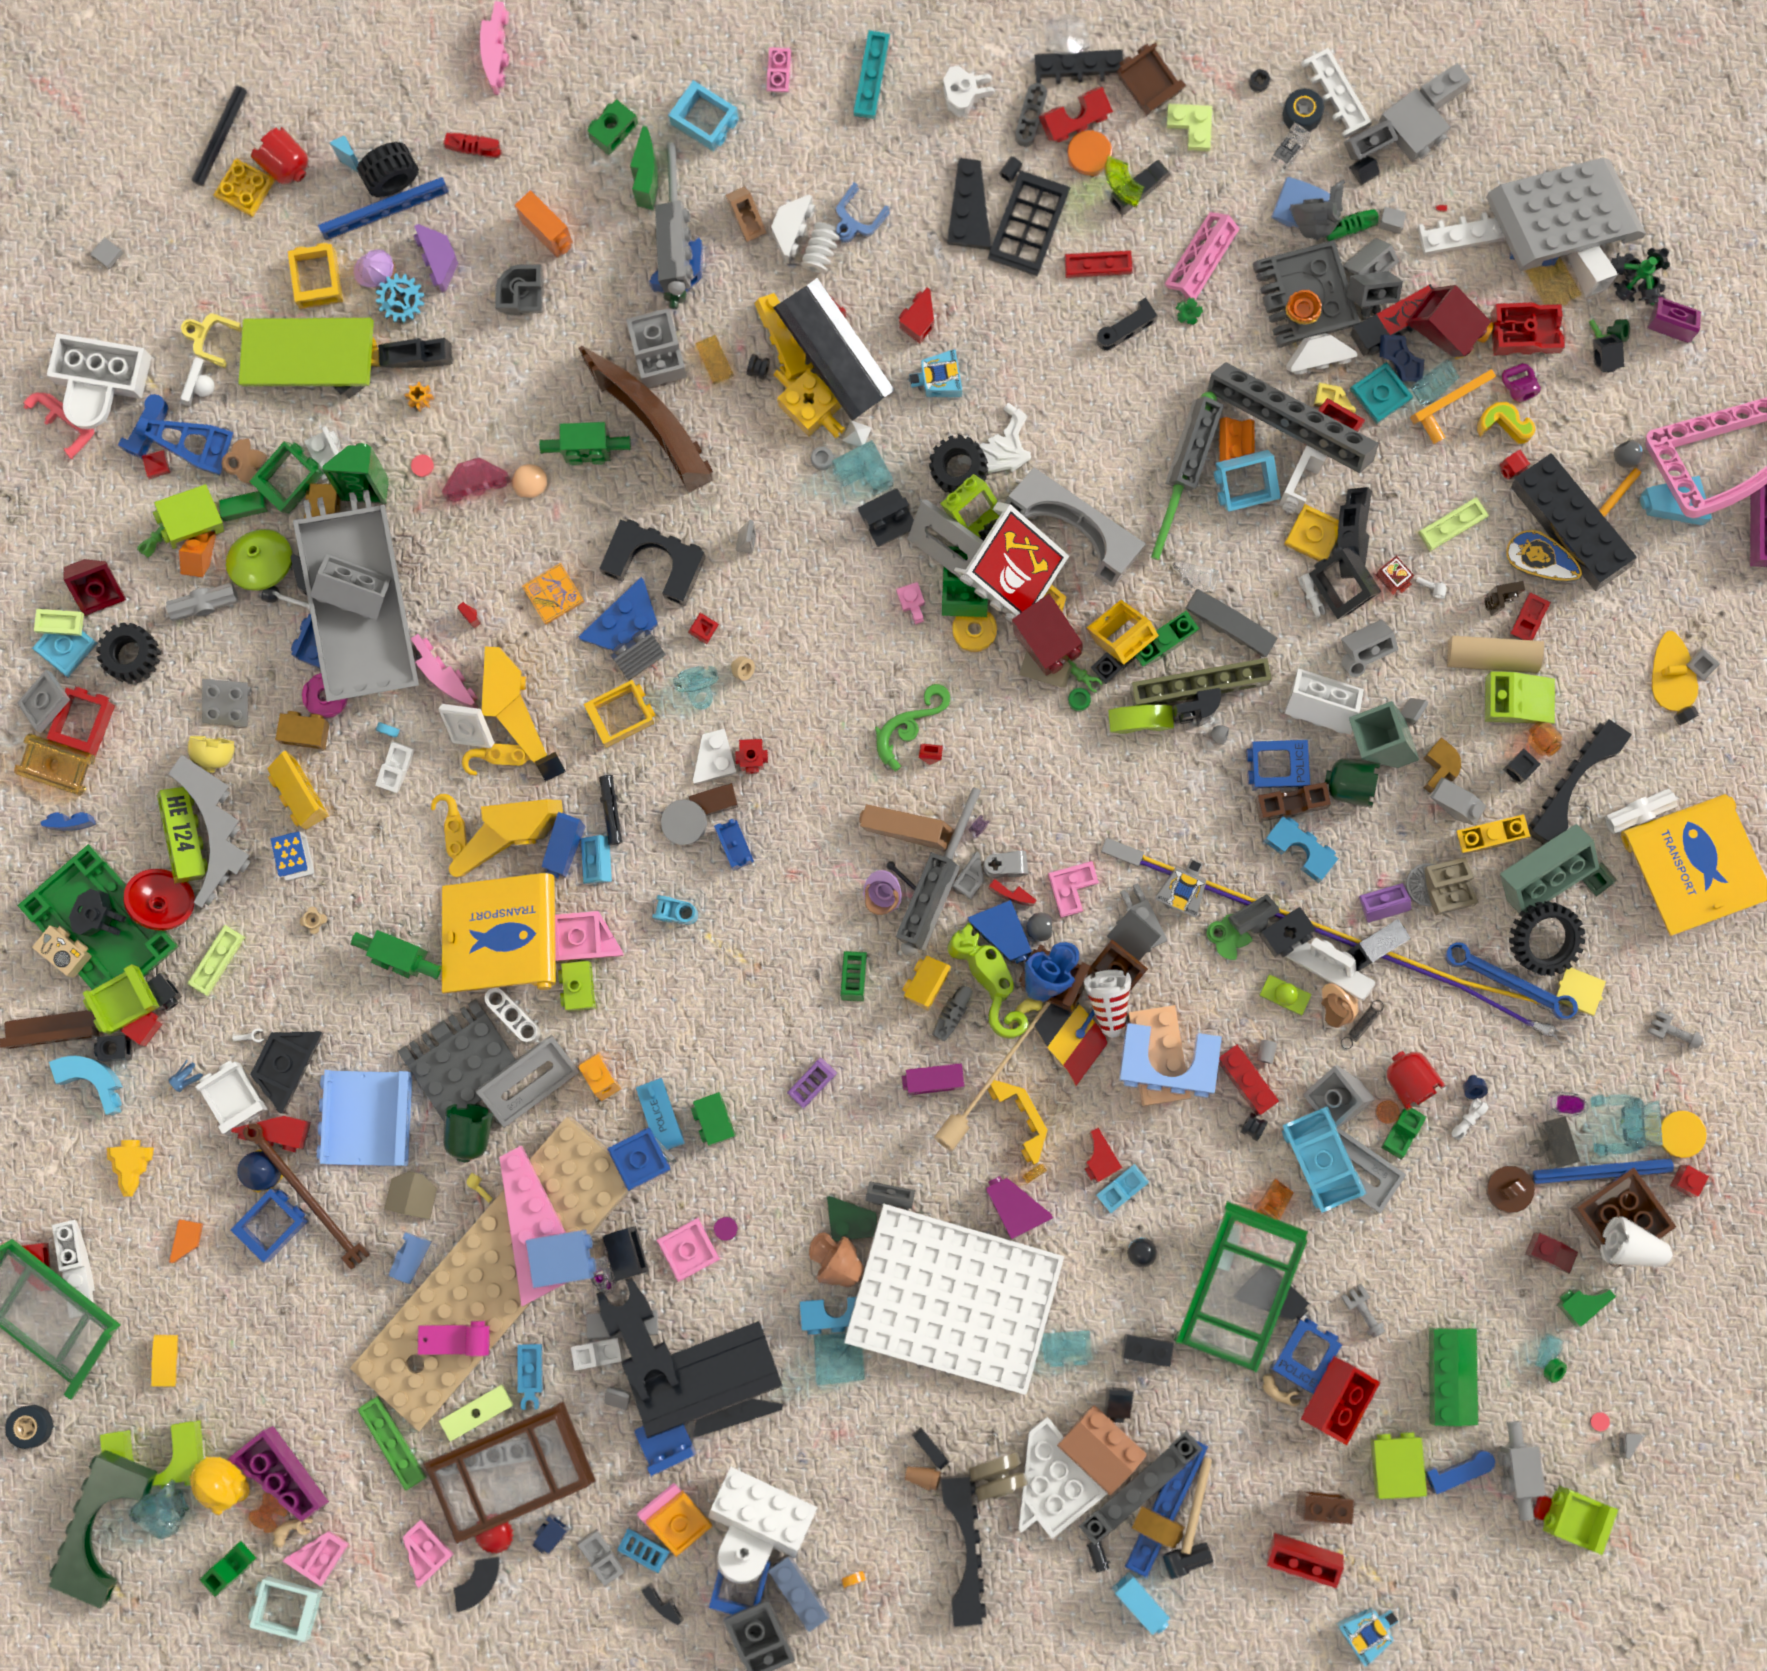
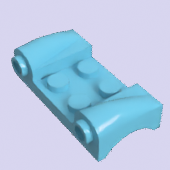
M1328 1106L1282 1125L1284 1128L1282 1130L1283 1137L1286 1143H1290L1313 1193L1311 1199L1316 1209L1319 1208L1321 1213L1366 1194L1357 1171H1355L1336 1129L1337 1126Z

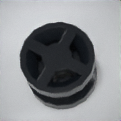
M752 354L746 374L748 376L755 375L759 379L765 380L770 366V359H762L758 355Z
M1251 1112L1240 1132L1244 1135L1249 1134L1253 1140L1258 1141L1268 1121L1258 1119L1256 1114Z

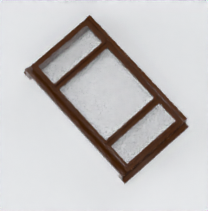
M564 1401L462 1447L423 1462L456 1544L587 1488L591 1483L596 1482Z

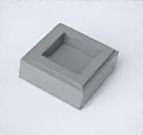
M104 237L90 254L110 269L123 254V251Z

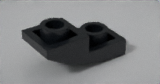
M1106 652L1090 668L1107 684L1132 663L1136 657L1134 656L1128 662L1122 664Z

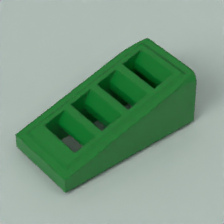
M844 951L841 1000L864 1001L867 952ZM848 960L861 961V964H848ZM848 970H861V972L848 973ZM847 979L860 980V983L847 982Z

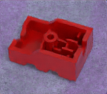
M1533 302L1499 303L1492 309L1490 315L1491 322H1493V356L1511 355L1513 353L1530 355L1536 352L1557 354L1564 350V335L1562 330L1560 331L1563 317L1562 304L1538 305Z

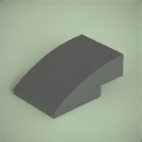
M768 1599L723 1618L746 1671H774L795 1662L793 1649Z

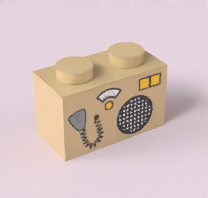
M49 926L32 948L66 976L74 978L92 957L86 952L88 947L78 940L74 942L70 939L69 936L71 934L63 927Z

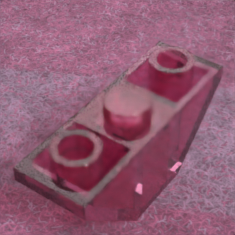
M478 457L458 463L442 493L447 501L457 502L470 494L474 496L481 495L490 488H504L507 486V483L512 481L507 471Z

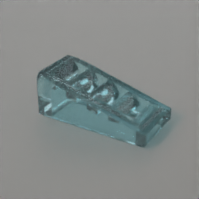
M1446 359L1418 380L1411 387V390L1421 405L1432 404L1459 378V375L1450 360ZM1443 370L1445 371L1446 375L1448 376V379H1446V377L1444 376V374H1443V372H1442Z

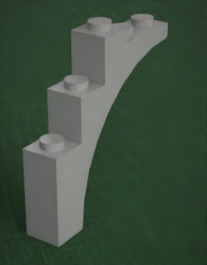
M181 755L168 774L179 782L195 800L204 817L209 835L210 856L208 871L203 887L194 901L195 904L202 908L205 904L209 906L216 897V894L213 892L217 886L223 887L230 877L227 874L228 870L235 874H238L239 871L244 873L251 861L248 860L249 854L227 840L229 836L234 838L241 828L238 826L240 821L217 806L219 802L223 804L230 795V792L227 791L230 786Z

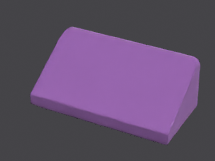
M1403 883L1359 896L1368 923L1411 910V899Z

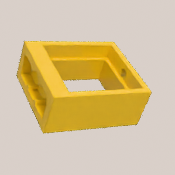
M319 243L315 247L306 248L300 246L294 248V250L287 251L294 301L299 309L343 302L337 254L332 244ZM328 256L332 287L301 292L297 261Z
M1119 600L1087 627L1094 642L1122 664L1128 662L1159 636L1151 621L1123 600ZM1130 621L1134 624L1133 627L1113 643L1107 640L1109 636L1126 622Z
M633 680L583 704L606 748L655 724L652 717L656 715L650 704L645 705L642 697L646 695L641 685H635ZM633 692L646 719L610 736L597 709Z

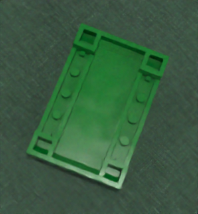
M88 844L17 906L43 933L49 926L56 928L61 926L71 934L69 936L70 939L74 942L78 940L88 947L86 952L92 957L78 974L92 991L124 973V968L131 964L138 966L145 977L179 946L166 930L148 929L139 925L129 916L123 902L124 890L127 884L102 855ZM89 889L108 893L111 906L116 910L115 912L127 917L125 922L116 921L114 918L110 922V926L121 930L119 936L103 930L92 936L79 935L73 932L69 916L78 895Z

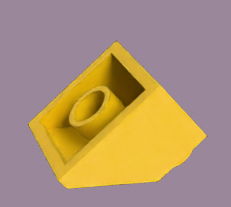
M926 955L924 960L921 958L918 960L914 971L917 972L913 980H907L902 991L906 992L904 994L905 999L929 1011L951 971V966Z

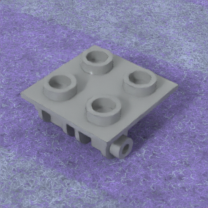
M202 679V723L248 727V696H251L252 688L248 687L247 682Z

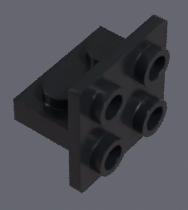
M897 488L858 507V512L877 547L910 532L914 522L909 511V503L905 497L902 498Z

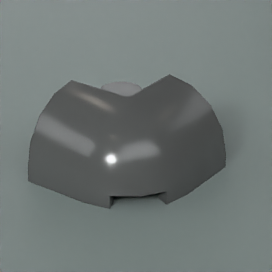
M541 264L510 266L511 268L504 271L500 278L497 279L496 310L513 316H522V313H543L544 276Z

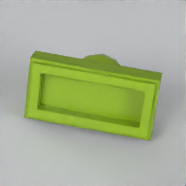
M1270 974L1259 994L1260 997L1300 1016L1303 1015L1312 995Z

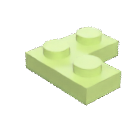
M1168 104L1166 128L1188 129V150L1210 151L1212 106Z

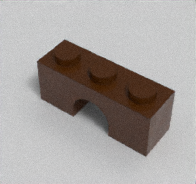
M1324 782L1303 786V788L1291 792L1281 793V791L1258 795L1255 799L1259 822L1324 810L1331 805L1327 783Z

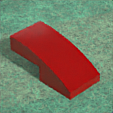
M1529 592L1510 634L1523 640L1533 641L1551 602Z
M996 879L992 881L988 888L998 896L1008 901L1011 900V902L1016 904L1034 906L1037 901L1020 886L1012 893Z

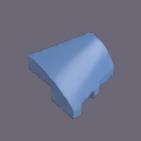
M405 1232L402 1238L405 1240V1243L397 1251L395 1261L388 1276L411 1284L432 1241Z

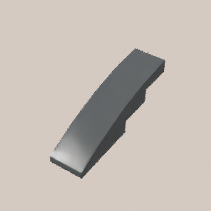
M1199 589L1195 590L1185 607L1186 610L1219 633H1225L1240 645H1246L1262 657L1268 656L1277 640L1276 636L1254 621Z

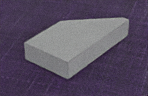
M977 851L952 885L954 889L970 900L984 882L980 854Z

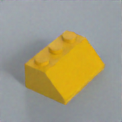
M286 750L283 751L267 768L270 773L268 779L274 788L278 787L281 795H279V798L285 807L289 806L293 814L290 817L294 824L307 830L329 817V814L297 759Z

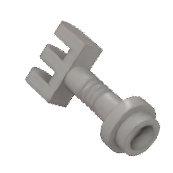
M1656 1011L1655 1016L1663 1019V1022L1653 1019L1651 1024L1658 1027L1659 1031L1649 1028V1034L1663 1039L1665 1034L1668 1033L1688 1042V1048L1692 1050L1693 1048L1699 1049L1704 1038L1699 1032L1695 1031L1694 1034H1690L1670 1025L1673 1017Z
M1359 1284L1357 1289L1361 1293L1360 1296L1357 1295L1354 1289H1351L1349 1293L1353 1298L1352 1301L1349 1300L1346 1294L1341 1295V1298L1349 1311L1355 1307L1358 1309L1370 1328L1367 1334L1371 1335L1374 1339L1385 1332L1383 1328L1385 1325L1383 1322L1378 1324L1364 1303L1370 1296L1363 1285Z

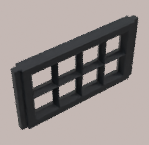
M1020 170L990 249L988 260L1038 277L1071 187ZM1023 185L1039 190L1035 203L1019 198ZM1043 191L1059 197L1055 209L1039 204ZM1017 202L1033 207L1028 220L1012 215ZM1037 209L1052 214L1048 227L1032 222ZM1010 219L1026 225L1022 237L1006 232ZM1030 226L1046 231L1042 244L1026 239ZM1004 237L1020 242L1015 255L999 250ZM1024 244L1039 249L1035 262L1019 257Z

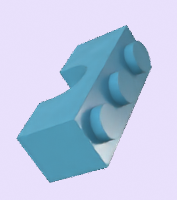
M1282 817L1265 838L1264 842L1281 855L1290 846L1303 848L1307 858L1300 870L1320 883L1339 859L1335 856L1336 852L1326 845L1324 847L1316 842L1318 839L1308 831L1304 833L1298 828L1299 824L1292 818L1288 817L1286 819Z
M847 1297V1311L840 1317H832L826 1312L824 1299L800 1301L802 1331L807 1330V1335L821 1334V1329L831 1328V1333L845 1332V1327H848L856 1297Z

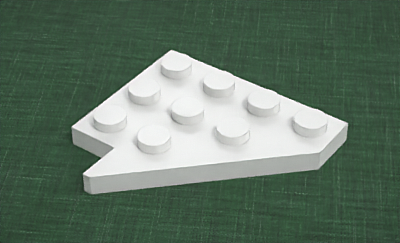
M1048 1417L1032 1428L1028 1434L1024 1472L1028 1485L1024 1486L1022 1491L1019 1531L1022 1533L1037 1520L1051 1539H1053L1108 1493L1057 1446L1063 1439V1436Z

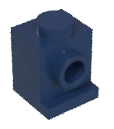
M553 1514L546 1518V1521L549 1522L548 1525L543 1523L535 1532L538 1537L532 1545L542 1554L544 1552L547 1554L552 1552L570 1529Z

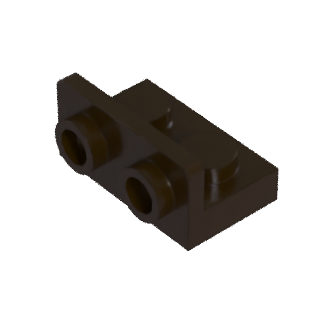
M1519 581L1497 585L1486 594L1487 597H1485L1484 603L1486 610H1490V615L1498 614L1505 608V604L1511 603L1515 598H1518L1519 594L1525 590L1524 582Z

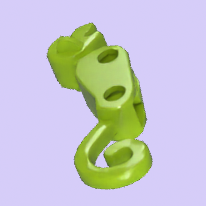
M968 922L962 930H958L951 937L947 946L948 953L952 958L967 960L971 974L989 992L993 1001L989 1009L988 1022L993 1032L1002 1038H1017L1028 1028V1019L1024 1013L1011 1011L1003 1019L1006 1025H1009L1012 1021H1017L1019 1026L1014 1029L1003 1027L998 1018L1002 1002L1014 990L1011 974L1000 951L996 947L988 945L978 946L979 933L972 936L973 926ZM990 950L995 952L996 958L989 953Z

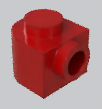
M1520 449L1505 458L1499 466L1502 475L1510 480L1527 470L1531 463Z

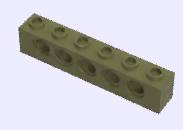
M1268 658L1132 682L1130 693L1133 706L1164 705L1194 699L1197 691L1220 688L1221 694L1268 686L1272 678Z

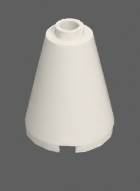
M1614 1217L1604 1230L1602 1237L1606 1238L1605 1245L1601 1244L1600 1250L1601 1257L1605 1262L1610 1264L1664 1267L1672 1259V1251L1667 1243L1624 1217Z

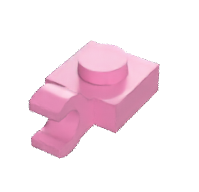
M918 582L896 589L903 612L911 611L915 625L924 622L920 607L925 605V601Z

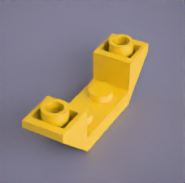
M994 1080L987 1089L992 1100L997 1099L1001 1103L1016 1095L1017 1099L1014 1101L1020 1112L1025 1111L1029 1118L1026 1120L1028 1127L1032 1133L1036 1131L1038 1136L1023 1143L1024 1149L1021 1150L1027 1163L1031 1161L1034 1165L1039 1162L1047 1128L1024 1088Z

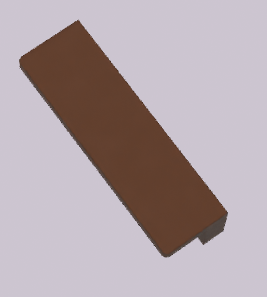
M85 1010L6 1021L4 1023L5 1038H0V1048L14 1049L100 1036L99 1030L94 1024L96 1018L93 1012Z

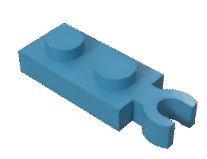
M542 1344L517 1345L518 1393H525V1397L521 1401V1409L525 1410L527 1401L532 1400L534 1402V1410L539 1409L540 1401L536 1397V1393L543 1392Z

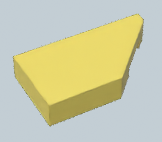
M1318 383L1313 406L1321 407L1325 400L1329 398L1355 413L1356 408L1352 406L1341 387Z

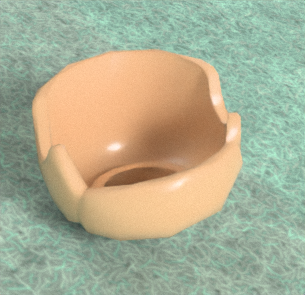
M533 464L520 466L512 478V488L519 497L535 498L544 492L547 485L546 473L541 467Z

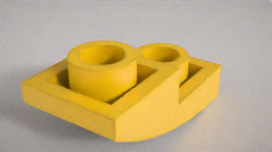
M178 1335L153 1336L151 1386L176 1387Z

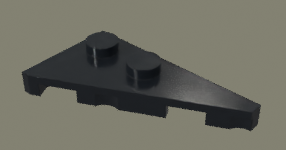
M754 1398L697 1419L694 1437L781 1411L784 1403Z

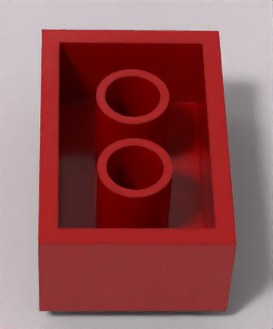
M1334 1356L1316 1387L1309 1404L1306 1406L1301 1420L1347 1446L1381 1382L1357 1367Z

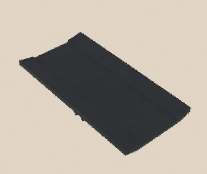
M818 278L773 307L806 354L805 364L809 365L812 363L815 367L810 370L811 373L822 377L852 421L895 390Z
M760 1321L671 1354L675 1362L679 1386L673 1388L665 1374L653 1373L646 1381L650 1400L643 1402L634 1386L629 1382L647 1439L783 1387Z

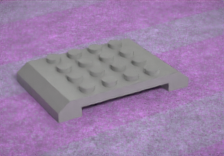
M1599 158L1504 183L1489 191L1486 196L1520 271L1541 266L1545 260L1619 240L1623 244L1644 238L1646 234L1611 160L1606 158Z

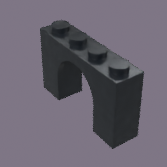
M620 519L599 568L601 573L623 582L636 554L648 548L661 549L672 558L673 562L672 571L662 594L665 599L686 606L706 558L702 548L695 544L685 545L681 543L679 538L671 535L668 538L660 535L661 532L654 528L648 527V529L639 527L640 524L633 520L627 519L626 522Z

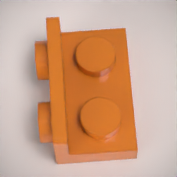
M1228 417L1219 419V462L1255 453V420L1239 421Z

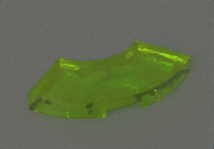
M1107 156L1104 171L1109 186L1123 201L1137 208L1144 187L1136 183L1130 176L1128 163Z

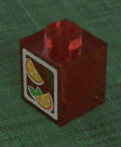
M1396 555L1379 569L1376 576L1395 595L1398 591L1401 593L1405 592L1412 585L1410 581L1414 574Z

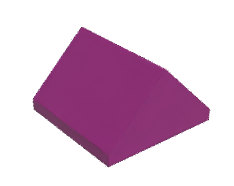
M1659 298V302L1655 303L1647 329L1690 343L1700 331L1701 311L1665 298Z

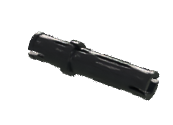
M613 775L599 777L602 795L600 802L603 803L608 845L623 843L617 809L618 795L615 794Z

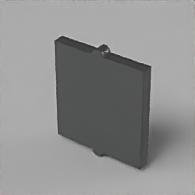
M1132 909L1121 920L1116 921L1117 925L1107 935L1110 940L1115 941L1138 961L1147 952L1152 951L1151 947L1161 937L1158 932Z

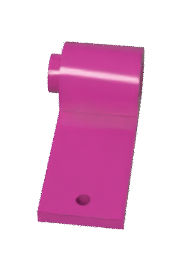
M471 1321V1325H418V1355H489L490 1326L485 1325V1321Z

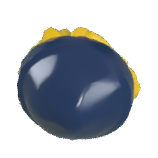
M261 1149L247 1154L238 1164L237 1175L240 1182L253 1192L260 1193L264 1190L273 1189L283 1178V1175Z

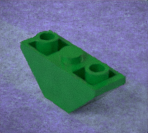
M1186 610L1156 630L1159 636L1138 652L1135 657L1142 667L1154 663L1178 648L1195 634L1199 627Z

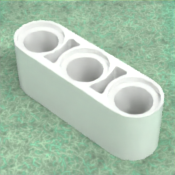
M491 988L485 994L487 1006L520 1040L526 1043H534L539 1039V1027L506 992L499 988ZM500 993L502 995L501 1003L493 1005L491 1001L492 996ZM517 1010L518 1018L513 1022H509L507 1019L509 1011ZM527 1026H532L534 1029V1034L530 1038L523 1036V1030Z

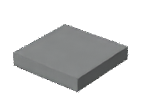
M45 670L17 704L35 731L42 733L70 699L52 672Z

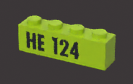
M184 787L159 790L157 801L174 884L201 880L205 876V872L208 871L206 858L202 859L203 840L201 836L197 835L196 828L199 827L197 815H193L192 806H194V799Z

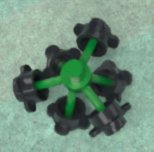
M1650 248L1647 251V260L1642 262L1638 258L1633 257L1631 253H1626L1624 257L1617 253V257L1612 258L1610 263L1618 275H1625L1626 280H1623L1620 284L1618 282L1613 284L1617 289L1615 292L1616 296L1622 301L1628 299L1630 302H1634L1635 298L1633 295L1637 292L1634 285L1641 278L1644 280L1638 285V291L1641 292L1642 298L1638 300L1645 301V305L1650 304L1651 306L1658 303L1659 298L1664 297V294L1661 295L1660 292H1664L1666 287L1665 284L1660 283L1658 277L1652 274L1655 270L1661 268L1666 270L1670 267V262L1668 261L1669 250L1667 248Z

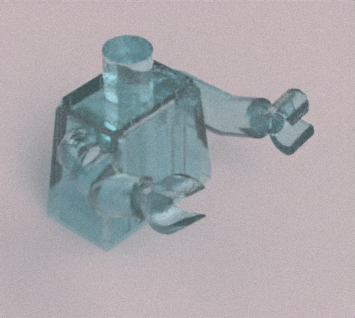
M1598 1094L1591 1098V1107H1598L1604 1104L1611 1106L1624 1105L1621 1109L1622 1118L1620 1125L1623 1130V1139L1626 1143H1613L1611 1145L1594 1143L1595 1153L1601 1156H1607L1608 1152L1612 1154H1630L1643 1149L1645 1146H1662L1660 1101H1643L1641 1098L1626 1094L1609 1095L1608 1097H1604V1094Z

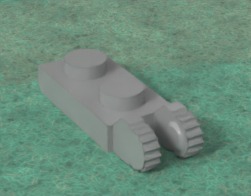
M1138 883L1133 885L1134 893L1140 901L1136 905H1132L1130 896L1125 890L1120 891V895L1127 907L1126 911L1128 912L1132 909L1161 935L1151 948L1167 942L1168 940L1148 899H1145Z

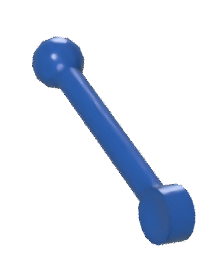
M1093 1009L1081 1029L1076 1031L1075 1035L1078 1039H1082L1085 1036V1030L1095 1015Z

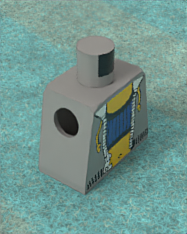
M1191 858L1186 869L1176 866L1158 891L1156 900L1196 918L1206 884V879L1199 876L1203 863Z

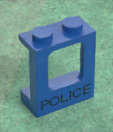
M1308 740L1254 741L1251 743L1250 748L1246 749L1247 762H1251V771L1247 772L1248 785L1252 784V791H1257L1258 788L1298 787V789H1301L1303 786L1310 785ZM1282 750L1289 752L1290 776L1260 777L1258 752Z
M1305 1318L1304 1321L1301 1319L1296 1321L1297 1325L1278 1358L1271 1364L1270 1369L1314 1394L1333 1357L1337 1355L1342 1344L1337 1342L1338 1336L1328 1330L1325 1333L1316 1329L1318 1324ZM1306 1331H1310L1329 1343L1328 1350L1314 1371L1292 1358L1295 1348Z

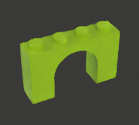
M200 1420L171 1425L172 1460L162 1473L156 1475L152 1486L160 1485L161 1489L174 1488L175 1483L184 1482V1486L191 1485L189 1476L195 1468V1464L204 1459ZM130 1430L100 1435L101 1453L104 1450H108L135 1462L132 1454Z

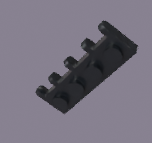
M1123 49L1035 54L1036 83L1041 84V78H1055L1056 84H1061L1060 77L1077 76L1078 83H1083V76L1099 75L1100 82H1104L1105 75L1117 74L1116 72L1121 67L1119 63L1123 61Z

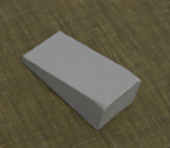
M749 520L740 528L736 545L737 552L753 553L756 539V529L753 520Z

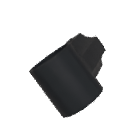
M1207 1542L1192 1546L1190 1555L1181 1553V1548L1162 1555L1170 1579L1185 1576L1191 1570L1214 1562Z

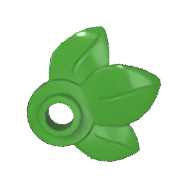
M1229 914L1222 921L1211 923L1207 928L1206 934L1209 941L1216 944L1218 954L1226 959L1236 960V948L1248 945L1252 942V938L1248 932L1240 935L1228 920V917L1232 915ZM1215 929H1220L1222 931L1221 937H1216L1214 935Z

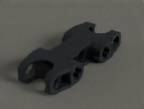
M631 1277L626 1279L629 1299L625 1304L621 1306L611 1305L603 1291L596 1293L600 1306V1315L610 1337L621 1333L631 1357L621 1361L628 1381L634 1386L642 1401L645 1402L650 1400L646 1381L651 1374L656 1372L665 1374L673 1388L679 1386L676 1375L675 1362L665 1341L654 1346L644 1322L654 1318L647 1298L639 1290Z

